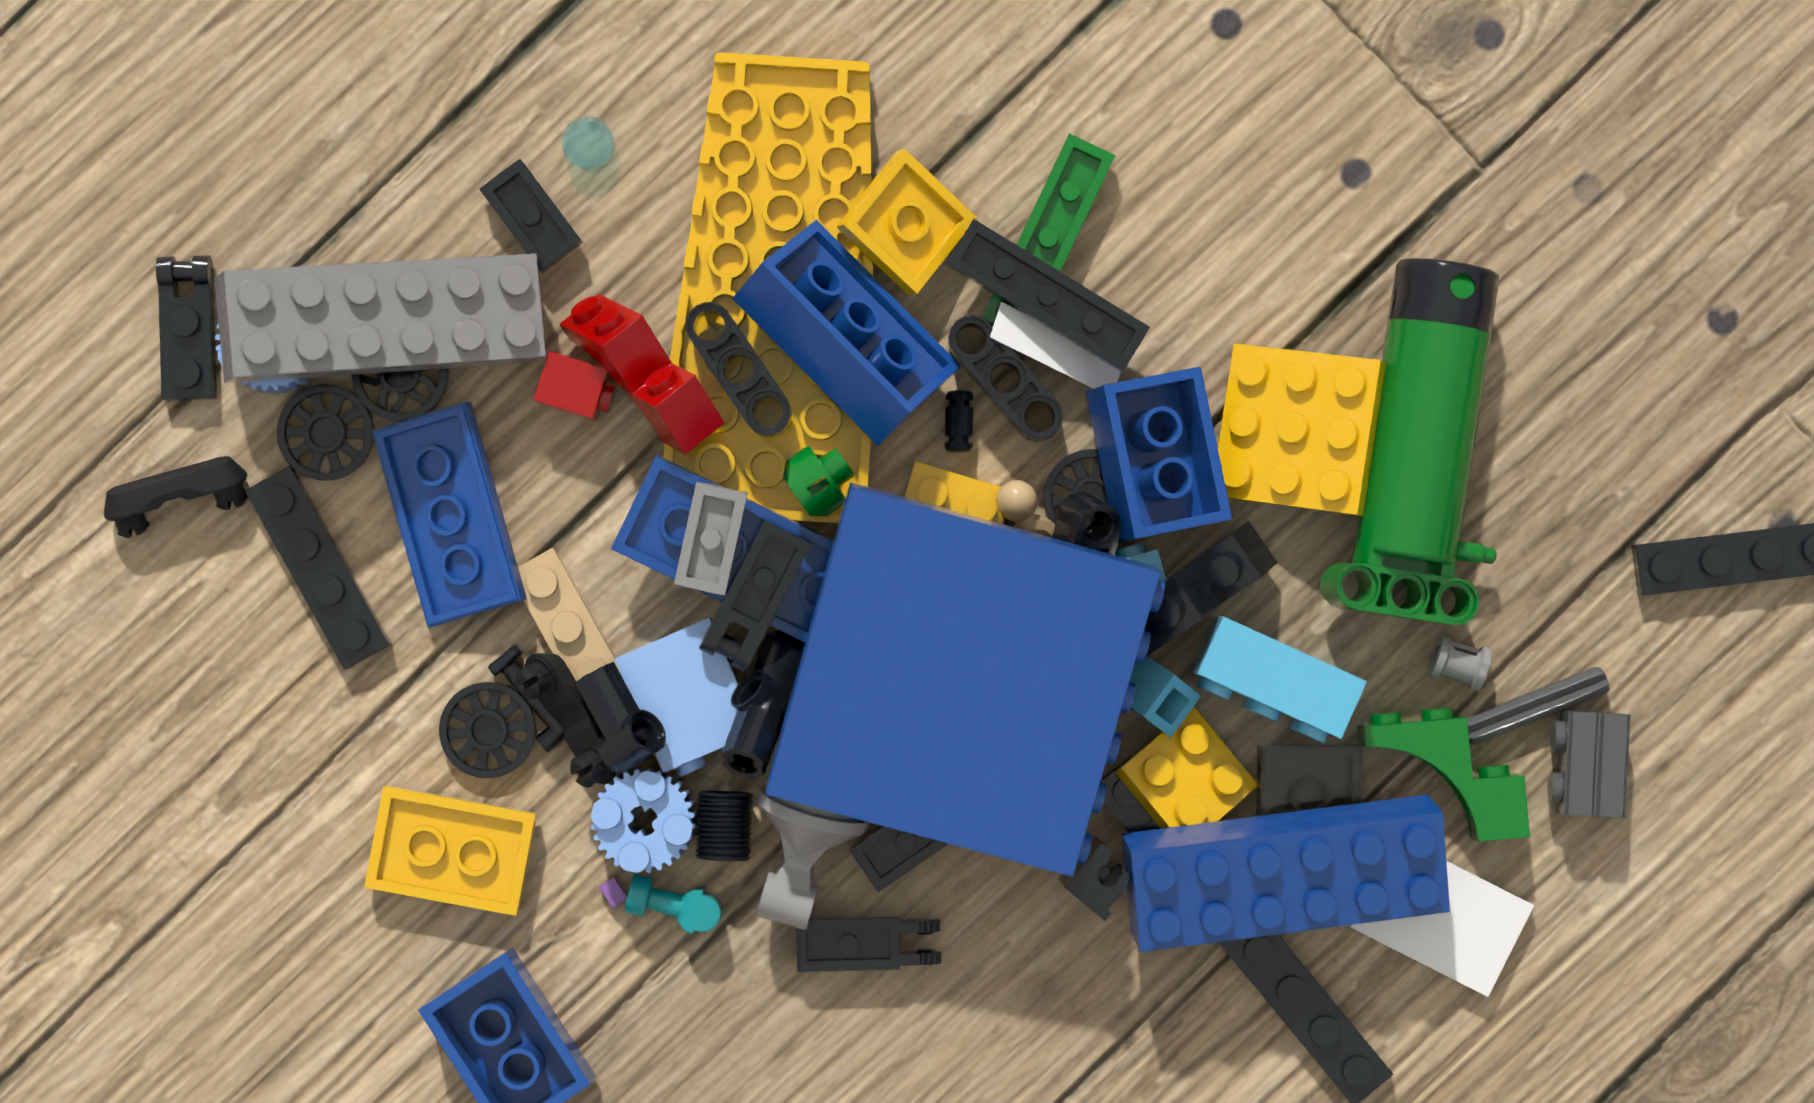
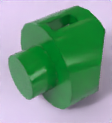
M809 445L787 460L783 473L784 480L808 515L823 517L830 515L844 505L846 498L838 487L855 476L836 447L818 459Z

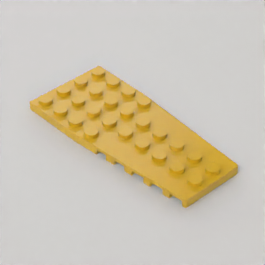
M719 52L716 53L714 59V73L711 93L708 99L707 120L703 145L701 146L700 167L692 206V220L689 240L686 246L681 293H679L670 360L678 367L696 375L725 424L686 455L664 443L663 458L723 487L747 492L748 499L793 521L839 524L844 505L826 517L808 515L783 478L787 460L808 445L818 459L836 447L855 474L853 478L838 487L846 498L850 482L868 487L871 439L732 298L762 262L815 220L874 277L873 261L836 228L838 223L872 182L869 64L864 61ZM703 302H714L722 305L729 312L787 398L792 409V421L789 428L783 434L776 437H763L756 434L748 426L710 370L686 331V319L689 312L696 305ZM716 314L703 316L696 326L698 337L705 341L718 339L723 334L725 322ZM746 357L731 359L725 368L727 380L734 384L747 382L754 372L752 361ZM773 399L761 401L754 410L756 423L763 427L777 425L783 416L781 404Z

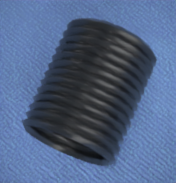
M700 791L698 793L700 796L698 800L700 802L697 803L700 806L697 808L699 810L697 813L699 816L697 820L699 822L696 829L698 831L696 834L698 836L696 839L698 842L696 846L698 848L695 855L697 859L748 861L751 858L749 856L751 853L750 841L752 840L750 837L752 835L750 832L752 830L751 820L753 819L751 817L753 814L751 811L753 809L751 806L753 800L751 798L754 795L749 792Z

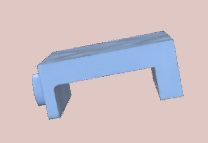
M707 618L614 659L639 709L651 712L662 723L666 733V742L664 747L655 755L663 773L675 768L678 777L706 766L707 764L703 756L724 748L737 710L731 705L730 701L739 683L728 658L717 652L712 656L698 649L713 620L712 618Z

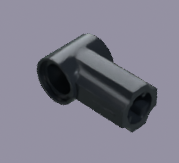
M614 662L601 666L575 682L602 732L597 742L600 758L612 771L620 774L629 772L664 747L666 733L662 723L651 712L639 709Z

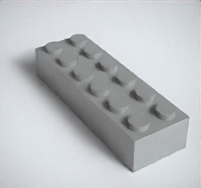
M536 253L223 271L215 278L224 383L532 363L546 357Z

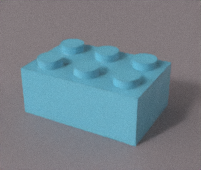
M1224 616L1213 617L1189 670L1190 673L1200 677L1196 687L1227 700L1230 699L1232 692L1247 698L1243 708L1276 722L1280 714L1293 719L1290 727L1291 730L1322 743H1325L1328 735L1342 739L1367 681Z

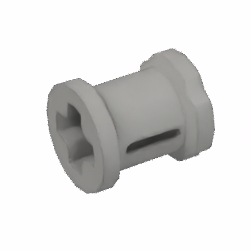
M1440 633L1429 660L1428 677L1437 679L1440 675L1469 683V688L1480 691L1491 664L1492 649L1485 646L1477 649L1451 641L1449 634Z

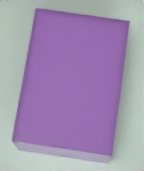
M615 876L599 887L612 908L627 900L628 895Z

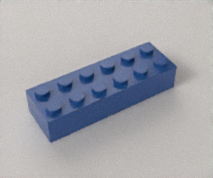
M1429 795L1122 834L1125 871L1129 873L1127 897L1130 929L1140 952L1450 912L1443 812Z

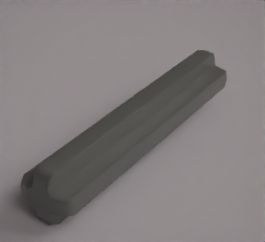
M1593 667L1466 717L1468 721L1469 743L1473 745L1482 743L1606 694L1610 688L1604 671L1600 667Z

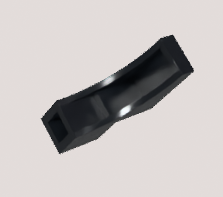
M1249 520L1209 546L1190 562L1163 580L1165 582V591L1160 608L1157 613L1149 611L1144 631L1151 634L1146 657L1202 621L1221 603L1260 579L1278 563Z

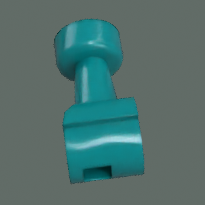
M634 873L624 913L642 917L648 908L678 919L684 931L693 934L694 931L706 932L713 929L722 916L723 907L721 901L715 895L705 892L706 887H695L686 893L653 888V879L651 877Z

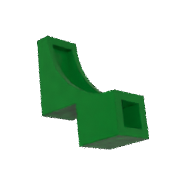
M1452 707L1421 710L1422 719L1401 721V712L1370 714V724L1357 725L1359 746L1392 748L1406 752L1425 762L1444 778L1462 806L1468 824L1470 839L1481 842L1530 837L1525 775L1510 773L1509 765L1501 764L1478 767V776H1472L1468 721L1466 717H1453Z

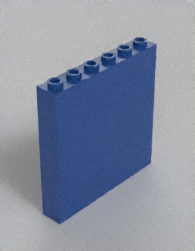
M850 482L767 778L766 795L1073 877L1076 864H1085L1089 855L1092 834L1086 833L1091 813L1099 814L1104 803L1107 784L1100 781L1105 764H1114L1119 751L1121 734L1115 732L1120 712L1128 714L1133 703L1136 683L1129 681L1134 663H1143L1148 651L1151 634L1144 631L1149 611L1157 613L1163 599L1165 582L1159 581L1161 572L1155 566Z

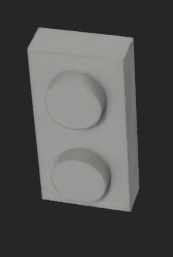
M696 481L674 585L725 596L747 492Z

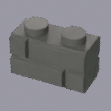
M1563 710L1560 714V721L1553 720L1550 731V746L1552 751L1559 752L1558 772H1550L1547 793L1549 803H1556V813L1574 816L1626 817L1630 714Z

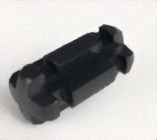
M951 390L946 394L949 406L945 407V436H949V440L945 443V449L949 452H969L972 449V443H969V436L973 435V407H969L970 401L973 400V394L966 390Z

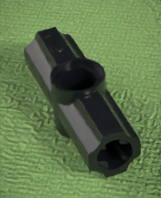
M780 630L766 634L753 671L740 681L731 696V705L737 710L721 754L724 757L722 766L733 775L746 776L750 779L764 775L781 732L805 642Z

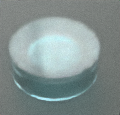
M587 116L575 119L567 126L562 137V147L566 157L573 165L581 169L593 170L602 167L610 160L614 152L615 142L612 132L603 121L595 117Z

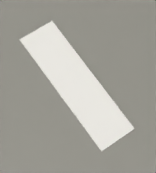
M1003 302L1000 303L990 338L1093 389L1118 382L1120 371L1027 314Z

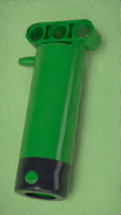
M1426 258L1402 259L1396 264L1382 361L1386 362V370L1363 517L1358 516L1352 562L1335 563L1329 566L1323 573L1320 581L1321 593L1324 599L1334 607L1448 625H1463L1469 622L1477 613L1479 596L1475 587L1468 581L1455 578L1457 561L1474 564H1492L1497 557V552L1494 548L1485 547L1479 543L1461 541L1499 285V275L1493 270L1466 263ZM1352 572L1358 580L1359 588L1355 596L1348 599L1343 592L1342 584L1344 578ZM1401 580L1407 588V597L1405 602L1398 607L1392 599V589ZM1450 588L1455 595V605L1453 610L1446 614L1441 607V597L1445 590Z

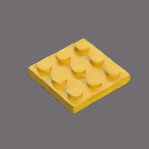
M1234 343L1218 443V452L1228 499L1363 517L1386 362L1377 359Z

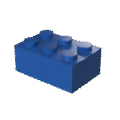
M1201 366L1106 384L1086 391L1108 505L1118 512L1122 522L1118 543L1232 519Z
M513 947L436 996L418 1010L478 1103H563L590 1086L596 1078L595 1073Z

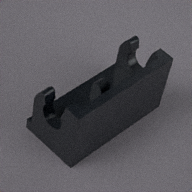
M1094 836L1085 864L1077 863L1073 877L1062 874L1059 880L1070 893L1106 921L1112 914L1109 908L1128 885L1129 873L1128 871L1122 872V865L1119 863L1113 866L1110 872L1106 865L1113 852Z

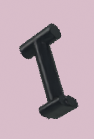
M515 644L488 666V669L494 676L502 672L547 726L535 738L543 749L549 752L565 739L564 730L558 720L547 712L539 697L534 700L529 699L521 693L524 690V686L520 685L517 687L516 672L525 667L518 660L523 652Z

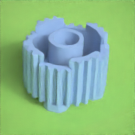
M639 767L635 771L630 770L614 777L610 783L608 782L605 785L606 790L599 792L598 797L600 799L593 804L591 814L593 824L591 829L597 830V834L593 839L600 840L601 844L598 849L599 851H607L606 859L613 857L615 859L614 865H620L626 871L640 873L645 869L647 873H651L655 867L659 871L666 864L670 866L675 862L676 858L679 859L685 853L684 850L691 844L689 840L695 836V832L692 830L697 826L698 822L693 820V817L697 815V810L692 809V805L696 801L695 799H689L690 789L684 790L682 788L683 780L676 782L674 774L666 777L662 769L655 772L654 767H649L646 771L643 770V767ZM642 806L644 812L652 808L656 813L657 818L652 822L654 832L646 833L644 828L639 831L634 826L633 821L637 817L634 811L636 807Z

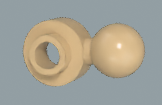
M1013 480L1004 484L1000 488L996 499L999 512L1008 520L1016 522L1014 528L1032 533L1039 532L1043 536L1052 538L1055 524L1045 516L1034 514L1038 503L1034 488L1021 480Z

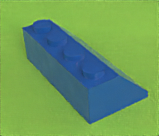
M817 220L762 262L732 298L877 446L895 432L961 367Z

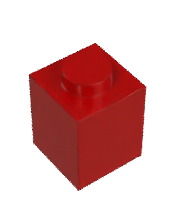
M548 351L533 400L546 406L597 421L600 411L605 413L610 411L617 384L610 382L611 375L602 367Z

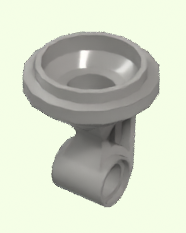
M766 785L760 787L757 802L781 836L784 858L774 873L768 872L756 916L806 930L819 887L814 884V863L826 850L867 832L869 822L766 795Z

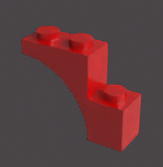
M598 293L596 296H591L578 302L572 308L571 315L559 324L568 339L594 358L621 386L649 421L663 443L686 455L725 424L696 375L671 362L643 315Z

